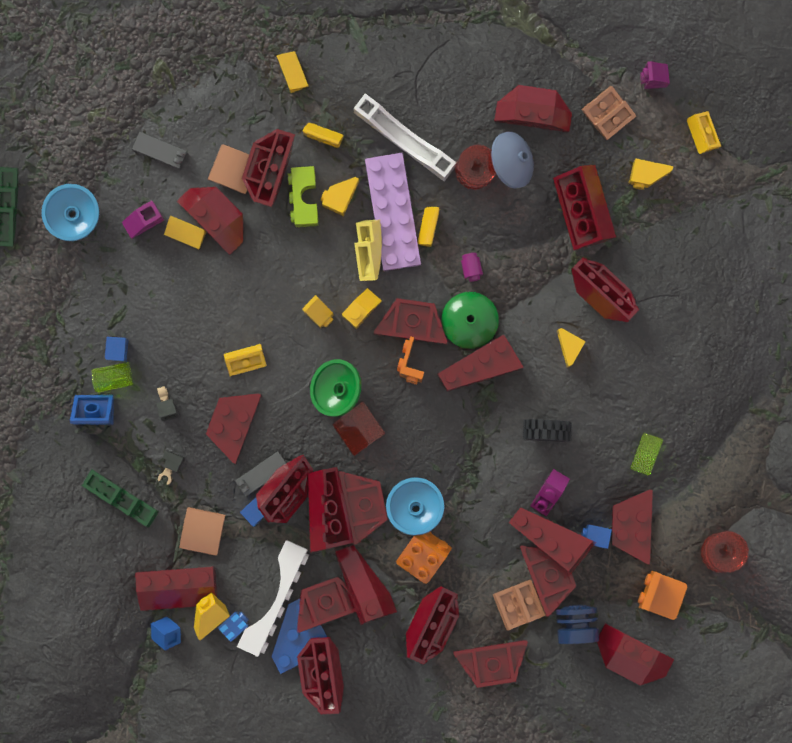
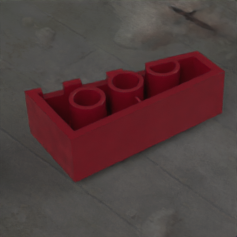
M334 467L308 473L310 552L354 543L338 468Z
M521 507L509 521L513 527L571 573H573L596 544L593 540Z

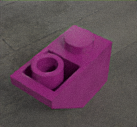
M647 62L640 73L641 84H644V89L668 87L670 83L668 64Z
M151 200L132 212L122 224L130 238L133 239L164 221V218Z
M553 469L530 506L547 516L562 495L570 479Z

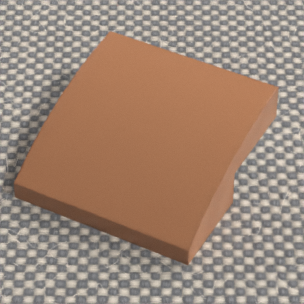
M609 86L581 109L606 140L636 117L633 110L626 101L622 100L613 86Z
M222 144L208 180L246 194L247 188L242 180L249 154Z
M188 507L179 548L217 556L225 515Z
M532 580L492 594L506 630H511L545 616Z

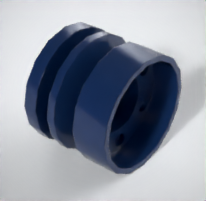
M572 605L557 609L556 615H565V618L557 619V623L566 624V628L557 630L558 643L579 644L598 642V628L589 627V623L597 621L598 618L589 617L588 615L597 613V608L586 605Z

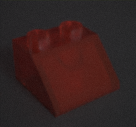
M364 402L332 424L354 456L386 435Z

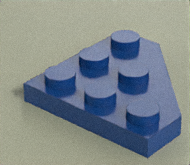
M300 598L288 605L272 654L280 674L298 665L297 656L311 638L327 637L322 625L297 633Z

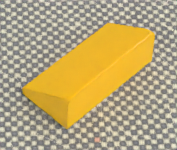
M295 51L277 55L290 92L293 93L308 87Z
M708 111L694 114L687 118V123L699 154L721 147Z
M307 123L303 129L304 136L336 148L340 147L343 139L342 134L312 123Z
M439 207L425 208L417 242L418 245L432 246L440 210Z
M170 216L164 235L200 249L207 232L202 228Z
M261 344L224 354L230 376L267 366Z

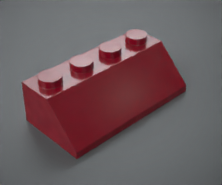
M596 165L580 166L553 178L573 250L593 246L616 238Z
M215 566L135 573L136 593L140 611L196 607L200 600L210 593L217 597Z

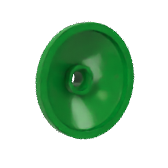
M463 292L454 296L446 304L441 322L446 337L453 344L465 349H475L484 346L494 337L498 328L499 317L495 305L486 296L477 292ZM473 316L474 321L468 322L467 317Z
M341 359L330 360L322 364L315 372L310 385V396L315 408L320 413L330 417H338L348 413L356 405L361 394L362 385L359 372L351 363Z

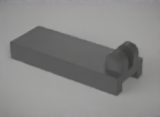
M139 132L132 148L133 151L179 170L187 155V151Z
M277 451L235 481L247 497L263 486L279 467L285 465L286 462Z

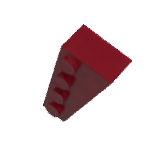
M502 335L441 371L437 376L448 392L522 370L524 367L505 335Z

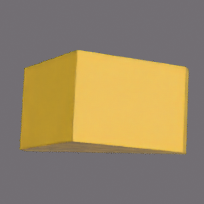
M560 328L557 330L566 367H570L586 341Z

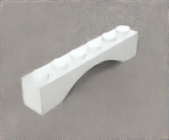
M364 94L354 107V114L441 180L445 181L456 167L454 160L407 129L367 94Z
M285 541L278 556L281 580L276 600L261 620L244 630L238 643V648L255 656L265 653L269 645L266 640L269 635L273 636L277 627L274 624L276 618H281L285 610L282 605L285 599L289 601L293 590L290 589L292 583H297L301 572L298 570L301 564L305 565L308 560V549L291 541Z

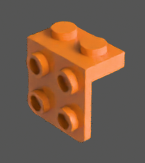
M410 336L409 340H405L402 350L405 356L404 359L400 358L397 371L400 372V377L406 378V382L417 385V382L422 383L424 372L406 367L414 343V337Z
M431 531L423 535H414L396 563L427 584L444 562L452 547L434 536Z
M651 571L650 574H647L644 582L646 585L645 590L640 593L638 603H640L639 608L674 620L677 618L687 590V584Z

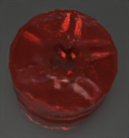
M473 145L463 151L455 167L456 178L461 185L468 189L477 190L484 188L492 181L496 172L492 163L491 149L483 145ZM473 165L479 167L477 172L471 170Z
M724 531L712 534L705 539L701 547L703 563L714 572L727 573L739 570L748 559L749 549L747 543L741 535L735 532ZM723 549V551L726 552V555L722 556V554L719 553V550Z

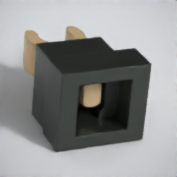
M165 386L157 388L161 402L156 403L160 419L166 421L179 417L173 399H169Z
M166 450L162 457L166 459L163 466L166 468L158 476V481H161L165 475L168 477L167 485L172 482V471L179 472L185 457Z

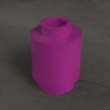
M477 253L462 255L461 264L464 278L469 279V282L480 280V276H483L480 257H477Z

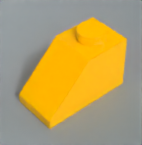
M635 159L629 184L633 185V188L643 190L644 187L648 188L670 174L673 166Z
M354 177L330 186L328 191L325 190L322 194V206L344 216L359 183V178Z
M367 288L342 313V317L357 329L382 300Z
M316 295L302 309L319 328L323 326L328 327L334 320L332 318L333 312Z
M213 593L202 598L196 605L194 629L199 640H202L230 616L226 605Z

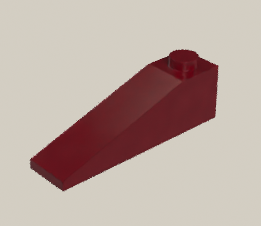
M354 545L335 551L360 624L362 625L396 613L397 611L390 592Z

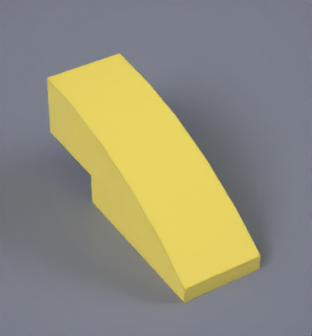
M380 219L364 220L356 223L359 242L354 243L360 281L377 280L382 250Z

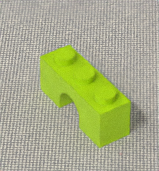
M314 166L291 168V173H288L289 185H292L293 192H289L290 204H294V211H290L291 222H295L296 227L319 226L317 204H306L302 201L304 191L316 188Z

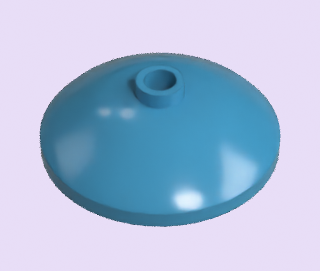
M64 184L53 189L45 198L42 205V220L47 230L53 236L64 241H77L88 236L96 227L99 220V205L94 195L85 187L77 184ZM76 212V216L71 218L70 213Z
M409 478L399 482L390 491L386 502V511L390 522L400 532L407 535H423L433 530L441 521L444 513V500L440 490L432 482L422 478ZM415 506L420 508L418 512L413 511Z

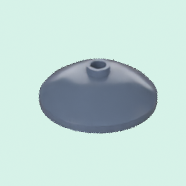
M504 132L498 135L493 142L491 151L492 163L496 174L510 188L517 189L526 186L530 182L534 171V159L529 145L521 136L514 132Z

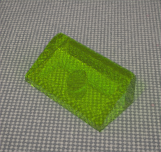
M129 362L91 369L92 384L95 392L133 385Z
M643 433L630 469L650 475L663 439Z

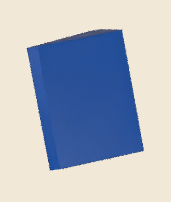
M75 395L70 424L113 425V395Z

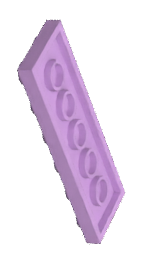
M397 153L365 159L375 220L380 219L381 260L383 271L421 265L403 154Z

